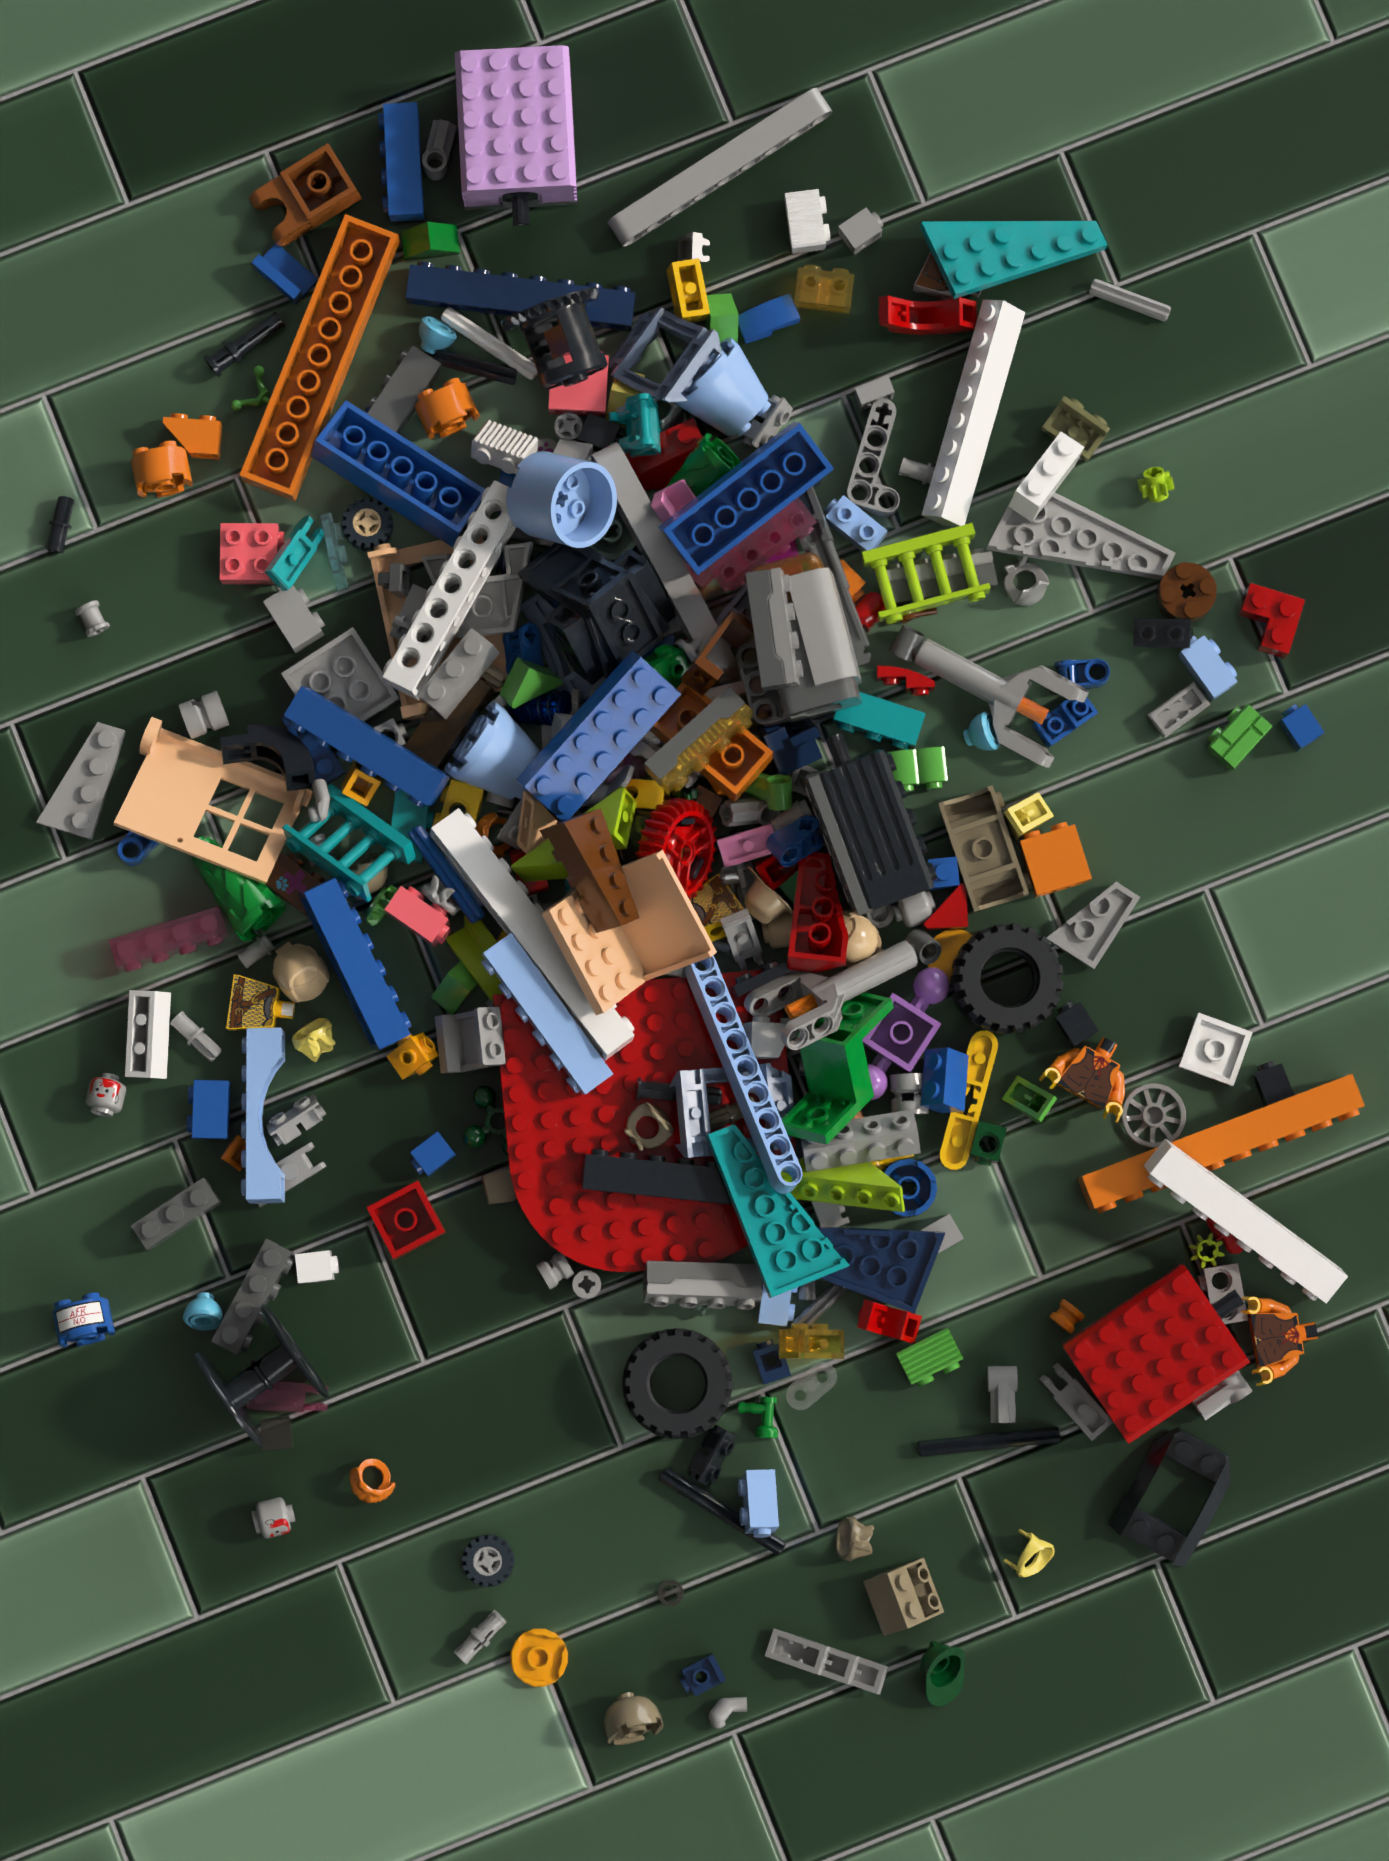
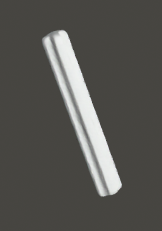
M448 307L443 312L441 320L511 368L516 369L517 372L529 380H533L538 374L535 364L451 307Z

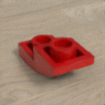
M877 666L876 681H883V685H899L900 681L905 680V692H911L912 696H927L929 691H934L935 681L918 672L892 666Z

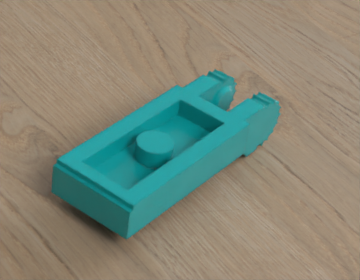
M309 515L302 517L298 524H296L294 530L264 571L282 591H287L292 587L318 549L317 545L325 535L321 527L313 530L308 537L305 535L314 521Z

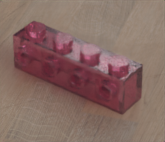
M798 497L707 569L725 592L729 589L734 591L745 583V573L763 570L768 565L767 560L775 554L778 557L790 549V542L797 537L802 539L814 530L812 526L817 521Z
M217 906L108 941L116 967L119 970L125 969V972L128 973L141 969V964L152 961L153 964L167 961L169 960V955L180 952L182 956L196 952V947L207 944L208 947L222 944L224 943V938L230 937L223 911Z

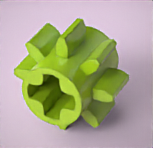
M1161 467L1146 469L1143 472L1144 479L1137 480L1142 497H1148V500L1151 502L1164 501L1169 496L1168 490L1174 489L1173 478L1170 476L1169 471L1164 472V469Z
M1212 1233L1208 1234L1207 1240H1203L1200 1235H1196L1198 1243L1196 1245H1188V1248L1194 1250L1195 1254L1190 1258V1261L1196 1259L1201 1261L1200 1268H1204L1208 1261L1213 1267H1216L1217 1263L1214 1259L1216 1257H1224L1225 1255L1219 1252L1218 1249L1223 1242L1218 1241L1215 1243L1212 1241ZM1203 1243L1205 1246H1212L1211 1258L1207 1255H1200V1251L1203 1250Z

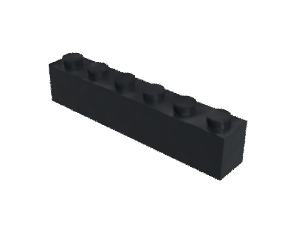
M591 1149V1154H583L580 1189L732 1205L716 1162L706 1161L705 1166H696L693 1159L677 1158V1163L665 1162L666 1157L648 1155V1160L637 1159V1154L620 1152L619 1157H610L607 1150Z

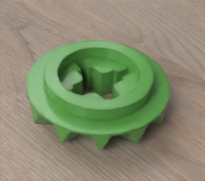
M391 885L389 888L384 887L366 912V916H368L366 923L374 926L386 915L384 909L398 891L396 887Z

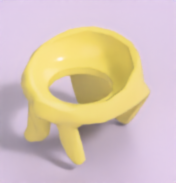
M318 1018L299 1029L292 1036L294 1049L302 1052L314 1062L318 1061L321 1053L331 1052L336 1044L332 1037L331 1022L327 1018Z
M1019 1529L1018 1532L1030 1541L1022 1552L1017 1566L1007 1559H1004V1562L1016 1570V1574L1019 1577H1029L1045 1567L1054 1556L1055 1549L1052 1544L1039 1539L1032 1532L1026 1533ZM1036 1553L1032 1563L1025 1567V1563Z

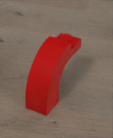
M888 295L879 297V323L881 326L888 327L889 332L901 334L934 335L975 330L977 323V301L959 297L941 301L919 302Z

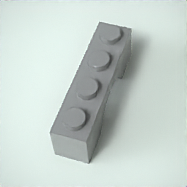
M753 1017V1022L743 1023V1028L756 1059L779 1058L785 1046L781 1040V1033L787 1023L791 1021L789 1018H780V1023H770V1017ZM799 1029L790 1034L789 1041L797 1038V1034L800 1032Z

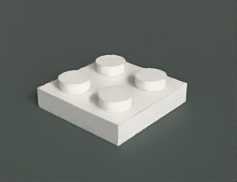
M1198 1012L1178 1067L1233 1087L1253 1032Z

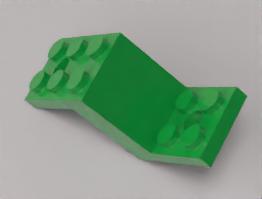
M863 992L843 1002L841 1007L843 1018L838 1030L800 1049L809 1092L781 1119L787 1135L827 1145L874 1097L862 1039L894 1008L892 998ZM823 1017L815 1022L814 1029L823 1025Z

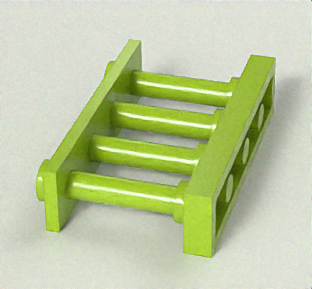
M973 523L862 552L861 559L864 568L871 566V570H875L885 606V611L878 612L879 622L886 621V624H893L902 621V616L965 599H969V602H976L986 598L985 594L989 593L991 589L990 584L979 585L968 546L971 543L970 540L975 537ZM952 544L954 548L958 549L968 585L967 589L956 592L951 591L941 555L942 547ZM922 552L930 555L941 596L924 600L913 561L916 558L915 554ZM898 559L903 564L913 603L900 607L896 606L886 570L887 562Z

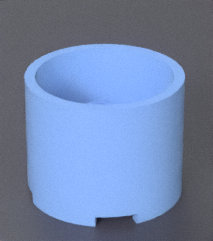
M546 451L533 453L520 462L517 466L519 471L514 478L512 488H507L506 496L508 514L515 527L520 528L529 536L575 548L588 547L604 536L613 521L617 505L614 481L604 467L594 462Z

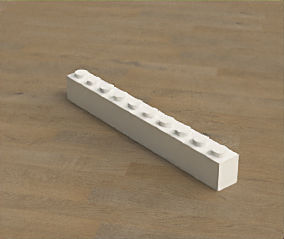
M458 808L431 828L430 836L507 935L510 933L514 935L603 1060L606 1061L633 1040L634 1033L632 1031H634L632 1023L627 1017H620L615 1010L616 1004L606 1012L595 1015L541 914L544 910L538 903L533 904L527 897L529 892L520 880L516 882L510 875L511 868L503 858L498 859L492 852L494 847L485 835L481 837L475 830L476 823L468 813L463 814Z

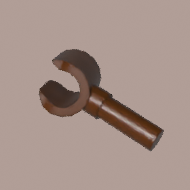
M934 607L902 616L903 620L900 622L908 623L921 616L937 614V608Z

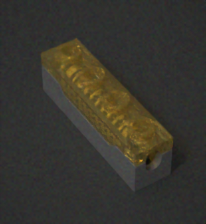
M729 686L644 763V770L667 794L673 790L678 792L688 783L687 777L692 772L696 771L699 773L709 764L710 760L708 758L716 751L718 753L723 752L731 744L729 739L737 732L739 734L744 733L752 725L753 710Z

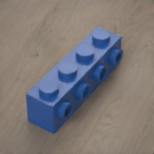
M417 102L383 104L384 113H378L379 130H384L385 141H380L381 158H386V168L381 169L382 186L387 185L388 196H383V212L389 213L390 222L424 220Z

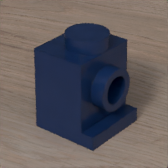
M773 1339L756 1344L758 1350L754 1351L753 1355L763 1385L791 1376L781 1343L774 1344ZM769 1355H773L776 1358V1364L772 1367L767 1366L765 1363V1359Z
M713 1653L683 1668L684 1676L679 1678L687 1693L692 1691L695 1696L726 1681ZM699 1671L707 1674V1679L704 1682L696 1680L695 1676Z

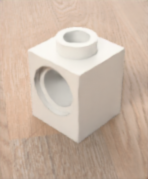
M330 1250L295 1254L299 1284L335 1280L334 1273H339L337 1256H332Z

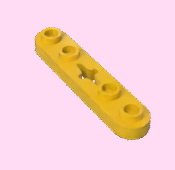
M982 1030L976 1032L969 1041L966 1052L969 1055L966 1096L970 1086L973 1085V1099L977 1100L976 1105L971 1104L967 1115H963L964 1111L951 1112L949 1115L939 1154L941 1164L949 1170L961 1169L966 1164L970 1154L998 1049L997 1038L989 1031Z

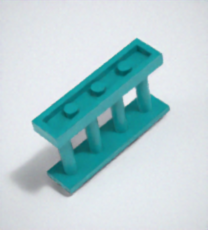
M330 783L327 786L330 796L328 817L322 822L321 820L317 822L310 821L299 832L288 824L284 825L285 843L294 853L300 852L339 882L342 881L351 895L354 897L360 896L369 902L372 898L367 883L393 859L397 860L399 858L407 865L416 858L413 845L407 837L357 801L344 795L340 789ZM333 815H340L346 820L319 846L308 840ZM359 829L365 833L366 836L339 861L328 854L353 830L357 831ZM373 844H380L386 849L359 876L348 869Z

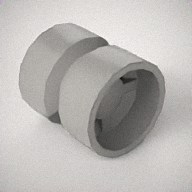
M217 691L201 696L199 702L192 699L179 704L191 739L207 734L208 728L215 731L229 726Z
M923 1073L889 1075L890 1092L895 1094V1097L891 1099V1113L913 1109L914 1115L929 1114L928 1108L921 1106ZM904 1094H914V1101H905Z

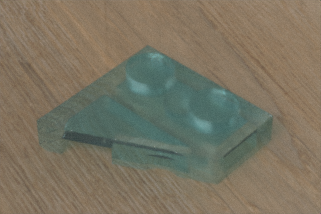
M332 513L322 514L320 516L338 592L348 590L349 586L343 564L348 562L345 546H339L338 541L343 539L340 522L334 524Z

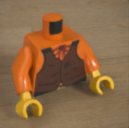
M1102 1037L1095 1051L1084 1046L1082 1049L1072 1048L1061 1054L1039 1078L1040 1081L1044 1077L1049 1078L1052 1082V1085L1049 1087L1050 1089L1057 1085L1097 1108L1104 1110L1102 1115L1104 1119H1106L1108 1113H1113L1116 1116L1115 1123H1117L1123 1113L1122 1104L1125 1096L1124 1075L1119 1070L1120 1064L1110 1059L1117 1044L1105 1037Z
M1242 1297V1300L1248 1302V1309L1241 1310V1313L1248 1316L1255 1362L1258 1368L1254 1369L1252 1374L1259 1373L1261 1375V1382L1256 1383V1386L1269 1384L1273 1379L1285 1375L1298 1363L1299 1355L1304 1353L1303 1341L1318 1339L1317 1327L1315 1322L1299 1324L1297 1313H1291L1287 1305L1273 1299Z

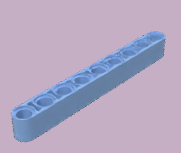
M714 956L699 961L705 966L706 971L698 970L694 964L685 967L686 978L773 1189L778 1193H789L802 1179V1169ZM705 988L713 989L717 997L707 995ZM716 1014L725 1016L727 1023L719 1022ZM726 1041H734L738 1049L729 1048ZM737 1067L746 1068L749 1076L741 1075ZM748 1093L756 1094L760 1102L751 1101ZM759 1119L768 1121L771 1128L765 1129L761 1127ZM770 1146L778 1147L781 1155H774L770 1150ZM781 1172L788 1173L792 1177V1182L784 1181L781 1177Z

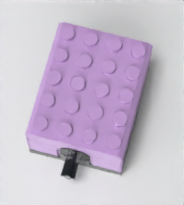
M559 45L455 52L461 187L465 210L512 208L513 226L525 227L524 225H530L529 207L577 205L569 47Z

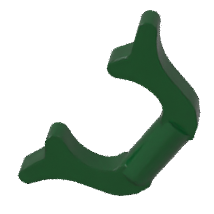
M705 777L697 778L695 783L689 788L685 786L679 788L676 785L670 787L669 794L671 798L692 800L698 798V789H692L697 787L698 784L702 787H712Z

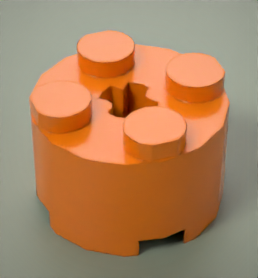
M459 378L448 380L443 384V388L436 391L427 389L417 395L419 401L414 408L429 439H433L435 437L434 434L439 433L441 438L455 434L467 428L465 424L467 420L472 418L473 421H476L480 417L467 385L461 383Z
M164 441L157 448L148 449L142 447L132 451L131 465L137 495L146 498L147 493L156 492L157 498L183 492V485L185 484L188 486L193 485L186 449L178 447L176 441Z

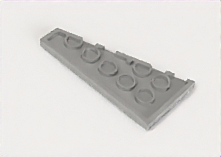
M1057 493L1052 495L1033 522L1007 507L986 550L1158 580L1163 578L1176 554Z

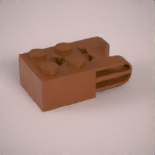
M328 143L280 172L281 175L255 190L249 197L251 205L261 211L275 205H282L287 208L285 219L272 231V239L277 246L290 244L362 199ZM320 183L325 184V186L322 189H319L318 185Z

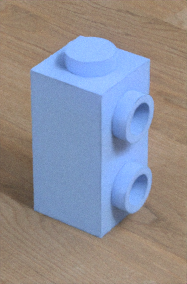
M844 495L839 501L834 498L824 511L827 514L825 518L828 525L861 552L877 548L887 535V530Z
M1204 635L1197 640L1193 636L1190 639V648H1183L1178 656L1212 702L1238 682L1235 679L1237 673L1229 662L1224 663L1218 655L1221 651L1212 639L1207 640Z
M763 1284L758 1323L787 1327L788 1321L793 1322L795 1304H790L791 1292L797 1293L798 1287L769 1298Z
M775 1469L746 1470L742 1475V1479H738V1495L743 1497L744 1506L740 1508V1524L745 1525V1534L754 1533V1537L757 1538L769 1537L779 1527Z

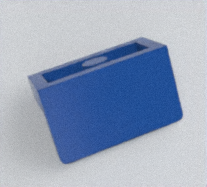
M276 244L263 257L258 254L252 261L253 268L295 305L301 301L318 281L310 271L281 246Z

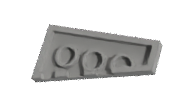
M97 722L38 818L37 824L92 840L126 734L125 730Z

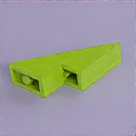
M620 787L587 811L591 812L601 808L616 850L627 849L637 801L625 787ZM549 839L511 865L512 870L524 882L566 879L569 875L561 861L557 862L552 854L554 847Z
M804 1157L798 1159L803 1175L797 1186L790 1192L795 1199L896 1212L905 1211L902 1187L871 1162L806 1172ZM781 1172V1177L784 1181L792 1182V1177L788 1173Z

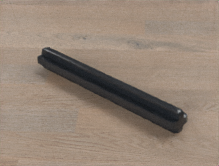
M1058 1427L923 1440L917 1443L919 1456H932L1058 1443L1061 1437Z
M665 1468L659 1476L660 1482L776 1555L781 1554L785 1548V1541L772 1533L771 1536L764 1538L754 1537V1533L745 1534V1525L740 1524V1513L671 1469Z

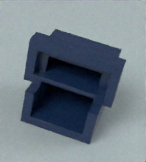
M810 719L794 723L786 722L770 727L756 726L763 744L773 751L772 762L779 774L787 775L823 758L815 741L816 738L820 737V734Z

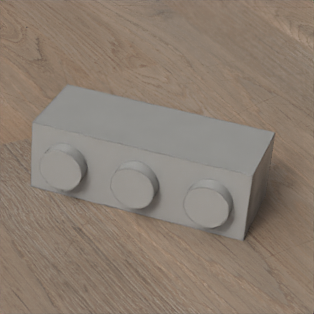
M471 628L417 695L426 705L444 719H447L500 654L492 643Z

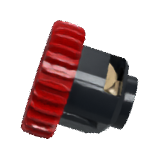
M684 798L664 800L662 804L656 805V811L637 809V812L634 813L627 849L616 850L621 866L663 850L688 899L696 898L697 891L703 890L702 883L708 882L707 874L712 872L710 868L711 863L716 861L713 859V853L717 850L714 847L717 837L713 836L716 827L711 825L714 820L709 816V810L704 809L702 804Z

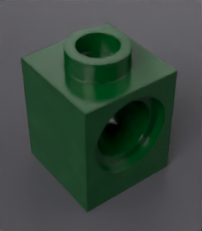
M978 1121L969 1156L975 1157V1163L991 1166V1162L997 1163L999 1161L1007 1128ZM982 1137H990L994 1140L995 1148L992 1152L986 1153L980 1149L979 1142Z

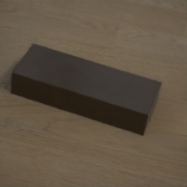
M479 679L447 719H444L430 708L404 747L442 771L495 692L494 689Z

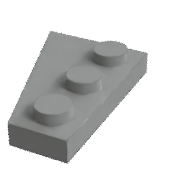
M1115 882L1050 934L1047 939L1050 943L1094 970L1140 899V896Z

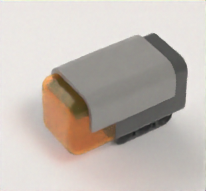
M811 552L762 564L750 571L755 572L780 567L784 575H789L791 591L786 592L788 603H793L795 620H791L792 632H797L799 649H795L796 660H801L803 677L799 678L800 685L788 686L768 691L763 689L760 692H754L751 690V683L754 679L760 678L758 659L753 664H745L744 655L750 650L756 651L755 641L745 643L738 649L736 654L751 715L759 725L764 727L785 722H799L854 707L862 703L858 684L862 680L834 575L830 568H826L821 558ZM765 705L771 706L773 710L772 716L767 720L759 719V709Z

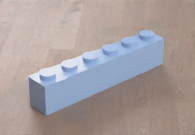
M512 933L481 954L484 958L481 964L490 976L495 973L501 982L498 987L507 999L512 997L518 1005L515 1008L516 1013L524 1023L529 1021L534 1027L535 1031L532 1032L534 1038L541 1046L547 1045L552 1052L549 1055L550 1060L558 1070L561 1068L565 1070L569 1076L566 1082L574 1093L580 1091L582 1095H585L613 1075L610 1068Z

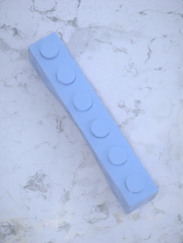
M281 1027L247 1028V1037H242V1053L246 1054V1065H242V1081L246 1082V1093H242L241 1103L242 1110L246 1111V1122H242L241 1134L242 1139H246V1150H242L241 1163L242 1167L246 1168V1179L241 1181L242 1196H246V1200L250 1204L285 1203V1174L275 1163L268 1150L262 1121L263 1105L268 1087L278 1069L285 1062V1032Z

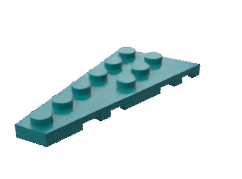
M1096 221L921 222L919 226L953 299L1104 251L1108 245Z
M735 1124L705 1135L769 1298L850 1266L833 1248V1244L829 1239L824 1237L815 1226L814 1221L790 1192L786 1194L778 1193L773 1189L756 1150Z

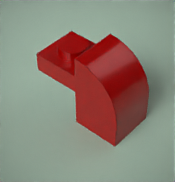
M864 1299L863 1306L858 1314L857 1328L915 1344L922 1316Z

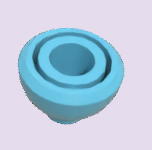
M430 316L421 319L419 336L422 343L420 347L426 352L435 354L437 350L449 347L457 338L455 331L446 323Z
M985 711L974 717L969 728L963 732L968 746L974 745L981 750L992 751L997 750L1000 745L993 726V717Z
M206 1292L197 1294L196 1299L187 1305L183 1314V1321L189 1327L197 1330L216 1329L223 1320V1313L219 1304L214 1301L212 1294Z

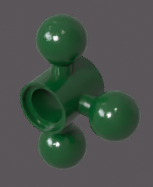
M480 1086L473 1093V1101L478 1107L485 1108L488 1112L485 1119L486 1124L481 1127L478 1125L468 1126L463 1132V1141L467 1146L477 1148L484 1143L487 1134L501 1135L504 1139L502 1150L508 1156L505 1127L496 1130L491 1126L492 1117L496 1114L504 1115L503 1109L496 1108L494 1104L496 1100L494 1090L489 1086Z

